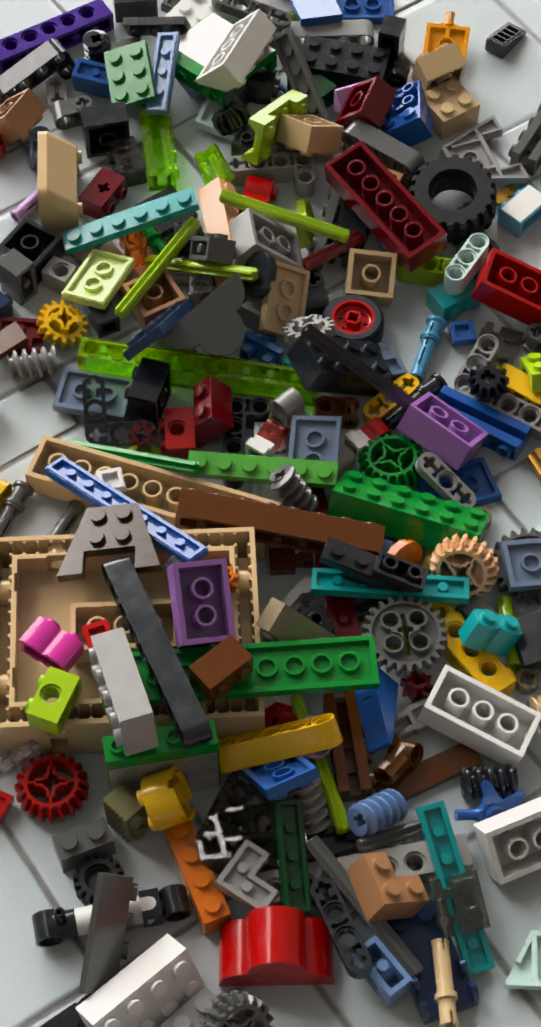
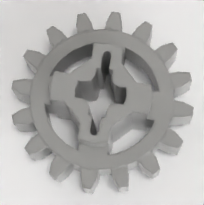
M311 314L307 317H297L292 319V323H286V327H283L284 341L289 346L294 345L301 336L302 328L308 323L315 326L328 337L336 336L334 320H330V317L323 318L322 315Z

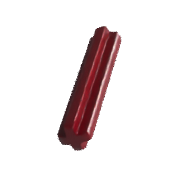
M358 230L350 233L347 243L335 241L303 258L302 266L307 271L320 266L348 251L350 248L363 242V235Z

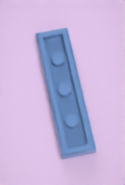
M158 32L152 66L157 100L146 104L145 112L148 115L169 114L181 38L179 32Z

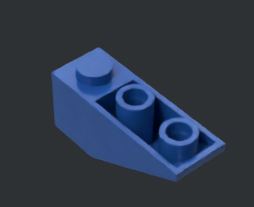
M378 667L379 689L356 690L355 693L368 752L371 755L392 745L399 684L380 667Z

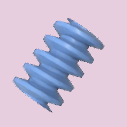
M387 788L351 805L346 814L349 828L358 837L370 836L405 819L408 807L404 797L398 791Z

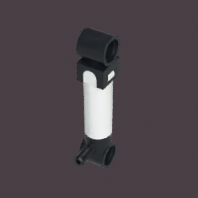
M173 884L163 887L159 891L158 887L138 891L139 896L136 897V901H130L128 911L134 913L132 926L144 924V928L163 925L164 921L178 922L191 916L187 888L183 884ZM93 905L68 910L57 907L56 909L41 910L33 914L32 922L36 945L39 947H52L66 939L88 935Z

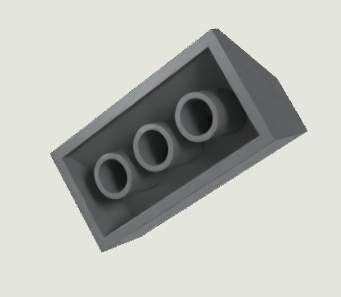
M105 872L97 874L79 993L93 994L120 972L121 959L127 960L129 942H124L125 930L132 929L134 913L128 911L130 901H136L138 884L133 883L134 877Z

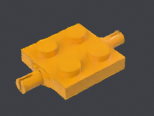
M450 11L446 12V19L443 23L427 22L423 53L435 51L437 47L444 43L456 42L466 60L470 27L454 24L455 13L451 11L450 19Z

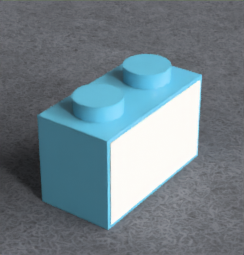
M530 184L522 190H518L512 199L504 202L499 207L497 224L516 238L522 236L541 219V192Z

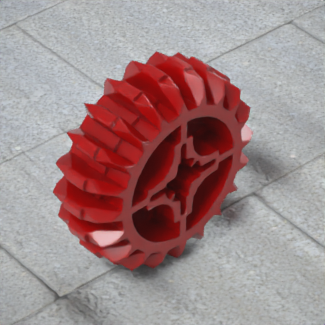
M51 750L48 757H45L40 752L39 760L37 761L30 757V766L22 764V773L17 774L16 779L18 783L15 784L14 788L15 792L18 793L16 799L18 803H21V810L24 812L28 811L31 819L38 815L39 822L43 823L46 818H49L50 823L53 824L57 817H60L62 822L66 820V814L74 817V808L82 810V801L88 799L86 791L89 790L90 786L89 782L86 781L88 779L87 772L83 771V765L80 762L76 763L73 755L66 759V755L62 751L56 757L54 751ZM57 772L65 773L72 779H67V777H61L57 775ZM52 779H54V788L51 795L50 788L52 786ZM32 795L44 797L48 803L38 801ZM67 796L63 800L59 801L60 798Z

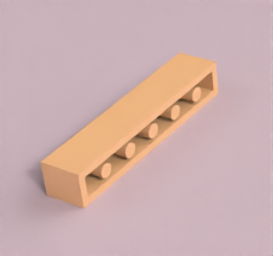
M218 176L199 190L206 233L228 235V240H232L229 223L239 215V209L220 203L219 196L224 189L236 193V190L231 182L225 181ZM236 258L233 260V265H245L244 263H240L239 261H237ZM215 277L216 288L220 287L228 279Z

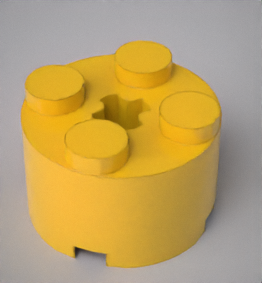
M176 766L143 777L141 779V789L136 791L138 803L141 807L145 806L148 814V824L153 832L157 830L163 831L195 818V807L190 808L188 801L193 799L191 789L181 770L175 772Z

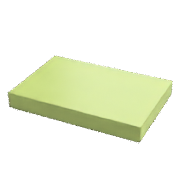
M93 248L62 291V299L105 310L136 265L135 258Z

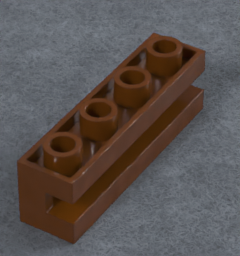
M355 690L344 691V697L335 698L334 692L323 693L324 714L333 713L335 715L343 738L341 744L330 750L335 784L342 803L364 800L371 796L372 789H376L375 775L373 772L369 773L368 764H372V757L368 752V748H365V735L355 698Z

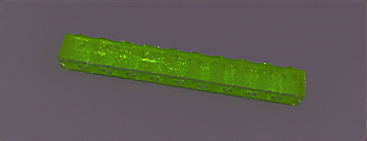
M83 336L77 353L78 369L132 378L135 365L139 366L142 357L170 363L171 385L173 387L193 389V386L212 376L232 388V395L264 397L274 401L287 389L293 387L302 395L304 405L314 407V402L319 396V392L305 390L292 366L148 346L128 361L122 354L129 348L127 343Z

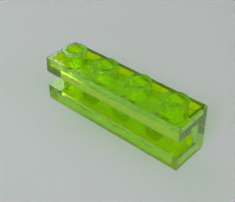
M146 109L139 110L149 192L164 190L171 185L176 189L175 180L180 179L179 167L174 166V163H177L176 149L171 148V146H175L174 133H169V130H172L171 116L157 115L149 117L145 112Z

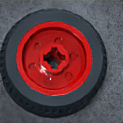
M343 295L332 300L324 309L323 318L330 317V320H334L336 336L333 337L371 341L375 344L382 341L384 316L381 308L373 300L360 295Z

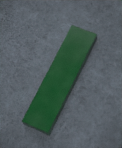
M274 800L272 802L281 906L294 907L303 911L304 914L312 913L302 800Z

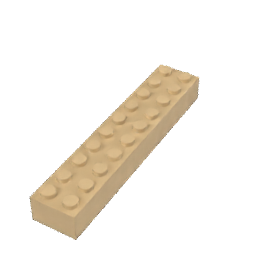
M46 435L43 436L25 473L26 483L33 487L34 493L68 503L75 499L80 501L85 508H93V505L46 476L44 468L62 456L96 476V471L121 467L126 486V493L123 494L175 526V516L181 488H196L203 492L222 493L229 497L248 498L256 502H270L281 506V502ZM176 527V528H178L179 530H187V529H184V528ZM255 542L256 557L265 560L270 545Z

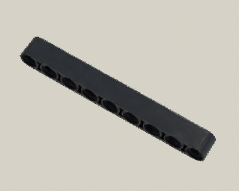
M126 555L102 563L101 568L107 586L183 747L186 749L212 740L213 734L208 719L129 557Z

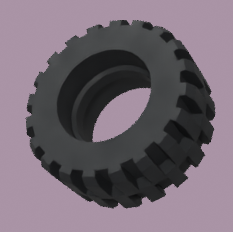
M452 155V157L440 156L436 161L432 159L426 162V167L421 166L417 170V175H414L411 180L409 192L447 232V243H453V246L458 245L464 238L474 233L484 234V229L487 230L491 226L492 219L495 218L496 183L491 178L490 171L487 168L483 169V164L479 161L473 162L472 158L464 156V158H460L459 155ZM459 190L468 194L473 201L470 205L460 210H445L435 205L432 199L443 191Z

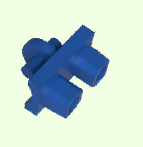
M247 331L243 345L240 348L239 357L246 362L254 357L258 359L259 368L269 372L272 368L279 370L282 367L284 349L275 344L276 336L273 334H269L264 338Z

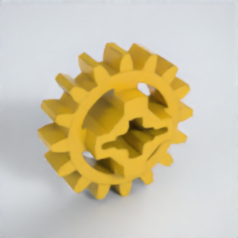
M52 300L50 306L45 303L43 309H40L36 321V326L39 327L38 334H45L43 340L47 341L50 339L52 341L51 345L58 343L60 348L63 349L64 345L67 344L70 348H73L74 343L79 345L82 338L84 339L89 325L85 321L87 316L86 314L80 315L81 308L74 309L73 302L65 305L64 300H61L60 304Z

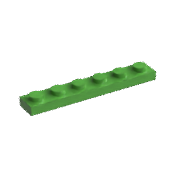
M189 450L188 460L198 461L201 466L198 475H186L193 478L272 484L273 481H269L270 474L280 466L292 464L296 472H299L301 479L305 480L308 487L334 489L338 480L339 462Z

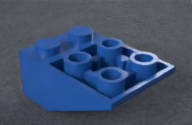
M420 79L413 83H407L403 88L397 90L393 99L394 104L388 110L385 116L386 121L380 130L412 147L433 137V124Z

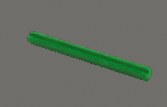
M67 440V442L169 471L198 475L201 465L198 461L77 440Z

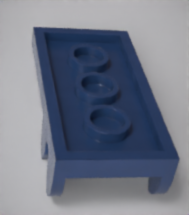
M430 898V901L412 918L386 920L424 967L418 976H411L413 981L410 991L424 1025L440 1020L438 1003L434 1000V994L437 991L432 946L430 943L433 939L442 938V943L444 938L449 940L454 991L458 994V1000H456L457 1013L478 1005L479 991L477 985L474 982H470L467 963L463 957L459 958L433 898Z

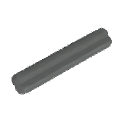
M415 820L375 833L374 835L359 838L356 840V846L359 853H367L422 835L423 833L419 820Z

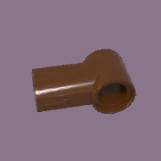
M400 737L393 738L392 745L388 747V754L373 770L375 779L381 785L390 787L409 766L417 767L421 763L424 754L422 744Z

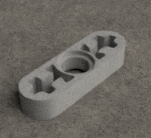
M425 452L417 459L415 463L417 473L444 500H454L460 505L469 508L475 505L476 496L474 492L436 454ZM429 461L432 465L425 468L424 464ZM437 470H439L440 472L437 474L436 477H434L433 474L436 473ZM440 478H448L451 481V488L441 486ZM457 488L458 491L452 495L451 493ZM465 497L467 501L461 504L460 499Z

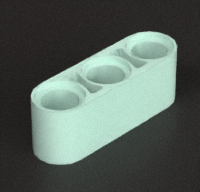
M472 234L446 267L443 289L446 293L450 295L461 294L480 269L482 262L488 255L489 238L485 234Z

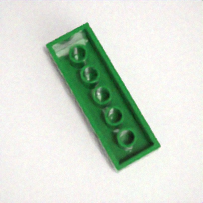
M346 470L334 487L327 513L330 516L349 517L361 522H375L378 525L386 526L384 535L400 540L412 539L419 543L420 546L435 550L436 545L442 543L446 537L452 539L455 534L462 539L463 535L467 533L470 540L477 536V542L481 544L484 540L490 514L485 513L480 508H469L460 505L454 500L436 498L431 493L413 491L407 486L390 484L382 478L367 477L361 472Z

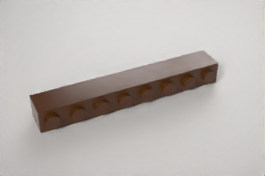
M181 488L175 516V527L184 529L254 527L255 542L321 555L328 537L378 555L380 550H382L386 527L375 522H361L349 517L330 516L323 512L303 511L297 507L288 508L277 506L270 502L261 503L248 498L229 497L222 493H208L196 488Z

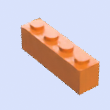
M192 821L163 830L164 839L181 880L187 888V894L204 935L207 936L219 931L220 925L231 921V912L222 891L214 887L216 877Z

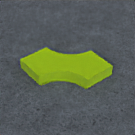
M310 198L297 200V213L314 218ZM296 228L300 248L312 246L313 233Z

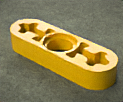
M403 374L393 383L412 396L419 385V380L415 375ZM380 392L364 405L363 420L365 423H368L371 419L378 417L383 421V418L399 405L386 402L384 400L386 396Z

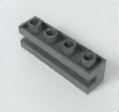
M541 103L537 115H532L528 128L522 130L518 143L511 146L508 154L511 157L510 165L521 162L527 174L533 177L541 166Z

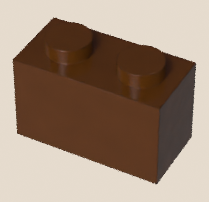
M230 635L189 666V680L212 702L217 697H224L239 680L244 681L251 675L253 671V656Z

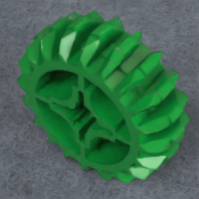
M385 432L382 438L376 435V441L368 440V445L370 446H364L362 454L359 456V472L364 476L382 478L387 483L397 486L404 485L409 488L410 485L416 486L418 479L422 480V477L415 469L417 459L424 453L421 445L416 444L414 440H408L404 435L399 437L397 432L393 436H389Z

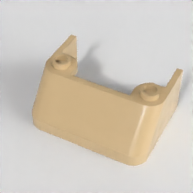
M38 131L37 194L41 225L62 236L63 231L78 227L79 216H83V204L78 202L77 175H80L79 164H82V150H77L76 145L48 131Z

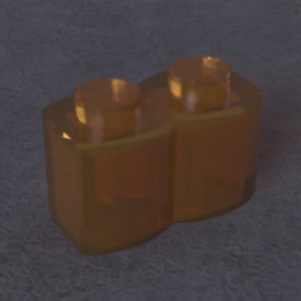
M140 230L118 238L119 245L124 250V256L135 258L136 265L134 268L145 265L144 259L148 255L144 233Z

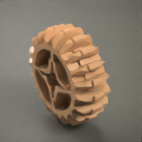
M467 533L463 535L462 539L455 534L452 539L446 537L442 543L436 545L435 551L430 556L429 569L432 570L430 575L469 577V598L472 595L484 597L485 593H489L497 582V575L499 573V566H497L498 557L493 556V548L486 549V541L481 544L478 543L477 536L470 540ZM476 560L481 565L483 573L480 571L481 568L476 565Z

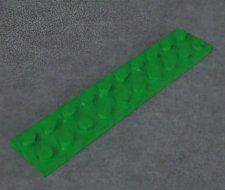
M374 635L241 644L253 656V671L246 680H239L224 697H217L215 700L379 689L380 681ZM215 646L174 649L188 680L189 666ZM132 652L150 705L163 704L139 652ZM189 680L198 701H209ZM102 703V708H106L105 703Z

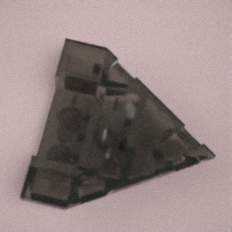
M236 771L229 772L223 787H221L205 817L201 830L198 831L194 842L200 864L220 875L244 841L248 839L270 854L268 861L260 872L278 869L272 810L273 801L268 800L251 784L247 785L238 778L239 774ZM305 831V841L307 843L308 837Z

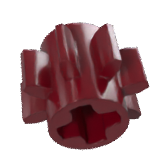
M144 420L143 426L133 422L135 429L127 431L128 434L132 435L133 439L128 443H138L137 449L139 451L142 449V445H146L151 449V440H158L157 437L152 435L156 427L147 428V420ZM145 429V433L149 434V438L139 442L140 438L136 436V433Z
M413 671L411 677L407 675V679L401 678L400 686L404 688L402 696H408L412 703L427 698V693H431L434 687L432 684H429L431 682V675L426 676L423 672L419 675L416 671Z

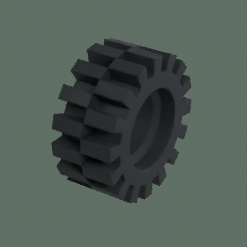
M98 853L96 858H94V854H90L89 860L83 858L81 866L77 865L75 868L76 874L73 873L76 895L78 899L81 898L84 905L88 903L93 905L95 889L89 886V878L96 872L124 875L120 862L117 859L113 861V856L109 854L105 858L103 853Z

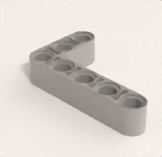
M484 334L477 340L454 380V390L477 400V394L471 395L470 389L462 391L459 388L468 386L469 371L477 363L485 366V362L489 360L490 365L493 366L499 357V342L494 335ZM488 346L494 348L491 351L483 350V348ZM508 392L506 394L500 393L501 398L499 401L494 397H491L490 403L482 400L479 401L531 426L530 436L541 441V408ZM506 406L514 408L510 412L502 410ZM526 417H533L536 420L533 422H526L524 419Z

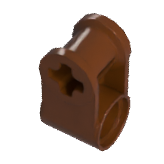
M320 396L314 402L313 416H342V428L354 429L359 425L357 410L360 407V402L353 397Z

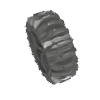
M232 990L230 994L221 993V1000L211 999L212 1009L203 1008L207 1016L205 1019H199L203 1027H273L269 1024L274 1020L272 1015L268 1013L270 1008L262 1003L260 997L252 995L248 991L240 992L238 990Z

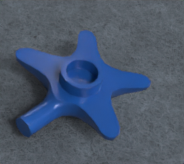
M483 780L481 783L483 793L481 804L473 809L455 810L454 818L456 821H483L517 807L525 797L524 790H518L510 797L502 799L496 793L491 782Z

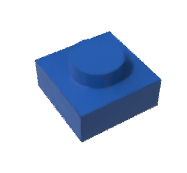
M472 320L449 322L448 330L452 347L476 344V334Z

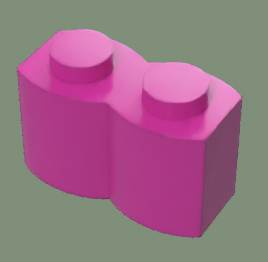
M39 616L19 640L20 649L25 654L43 663L48 668L51 666L65 672H69L84 653V644L81 637L74 632L68 633L61 630L60 625L51 618L45 619Z

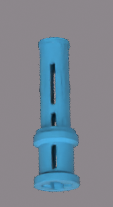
M438 315L427 317V326L420 335L421 346L410 373L418 378L419 383L424 381L434 349L440 345L442 330L447 326L446 320Z

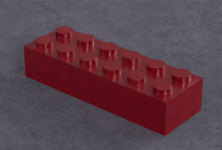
M362 140L324 165L326 181L391 253H397V260L409 273L447 248V232Z

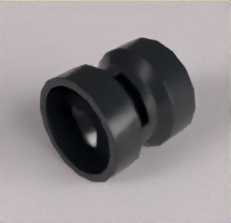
M395 57L390 61L386 82L391 87L403 88L407 84L411 68L410 62L407 59Z

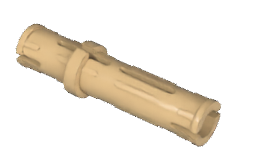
M436 938L430 943L432 946L437 991L434 994V1000L438 1003L439 1026L446 1027L447 1024V1027H457L459 1025L456 1011L458 994L454 991L449 940L444 938L442 943V938Z

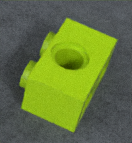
M49 666L46 674H42L38 680L37 692L34 698H29L26 704L25 713L27 714L29 725L60 736L82 691L81 678ZM49 698H58L55 702H46Z

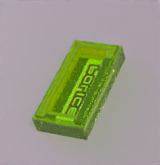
M212 143L198 158L210 182L218 176L229 182L235 178L217 145Z

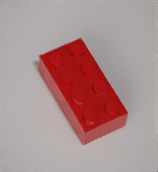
M493 247L481 264L470 298L526 325L532 323L541 324V270Z

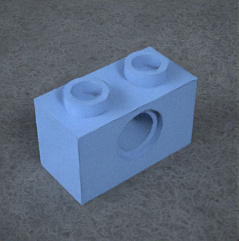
M375 934L364 943L372 960V972L364 979L389 1008L411 991L413 979ZM354 952V966L357 965L361 969L364 965L359 961L356 952Z

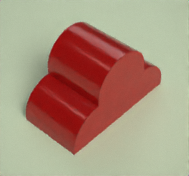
M265 906L250 911L246 919L231 920L219 926V987L335 984L333 942L322 919L305 917L303 911L294 907Z

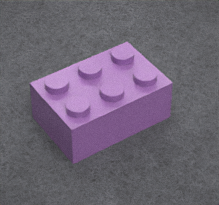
M427 392L411 403L397 426V429L406 438L416 441L426 452L436 454L449 468H454L455 470H459L476 456L489 434L431 392Z
M226 558L172 563L167 568L176 648L218 645L230 635L236 639Z

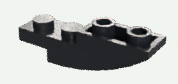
M328 537L319 561L322 564L343 571L341 577L374 588L398 592H422L430 570L380 550L378 555H375L332 537Z

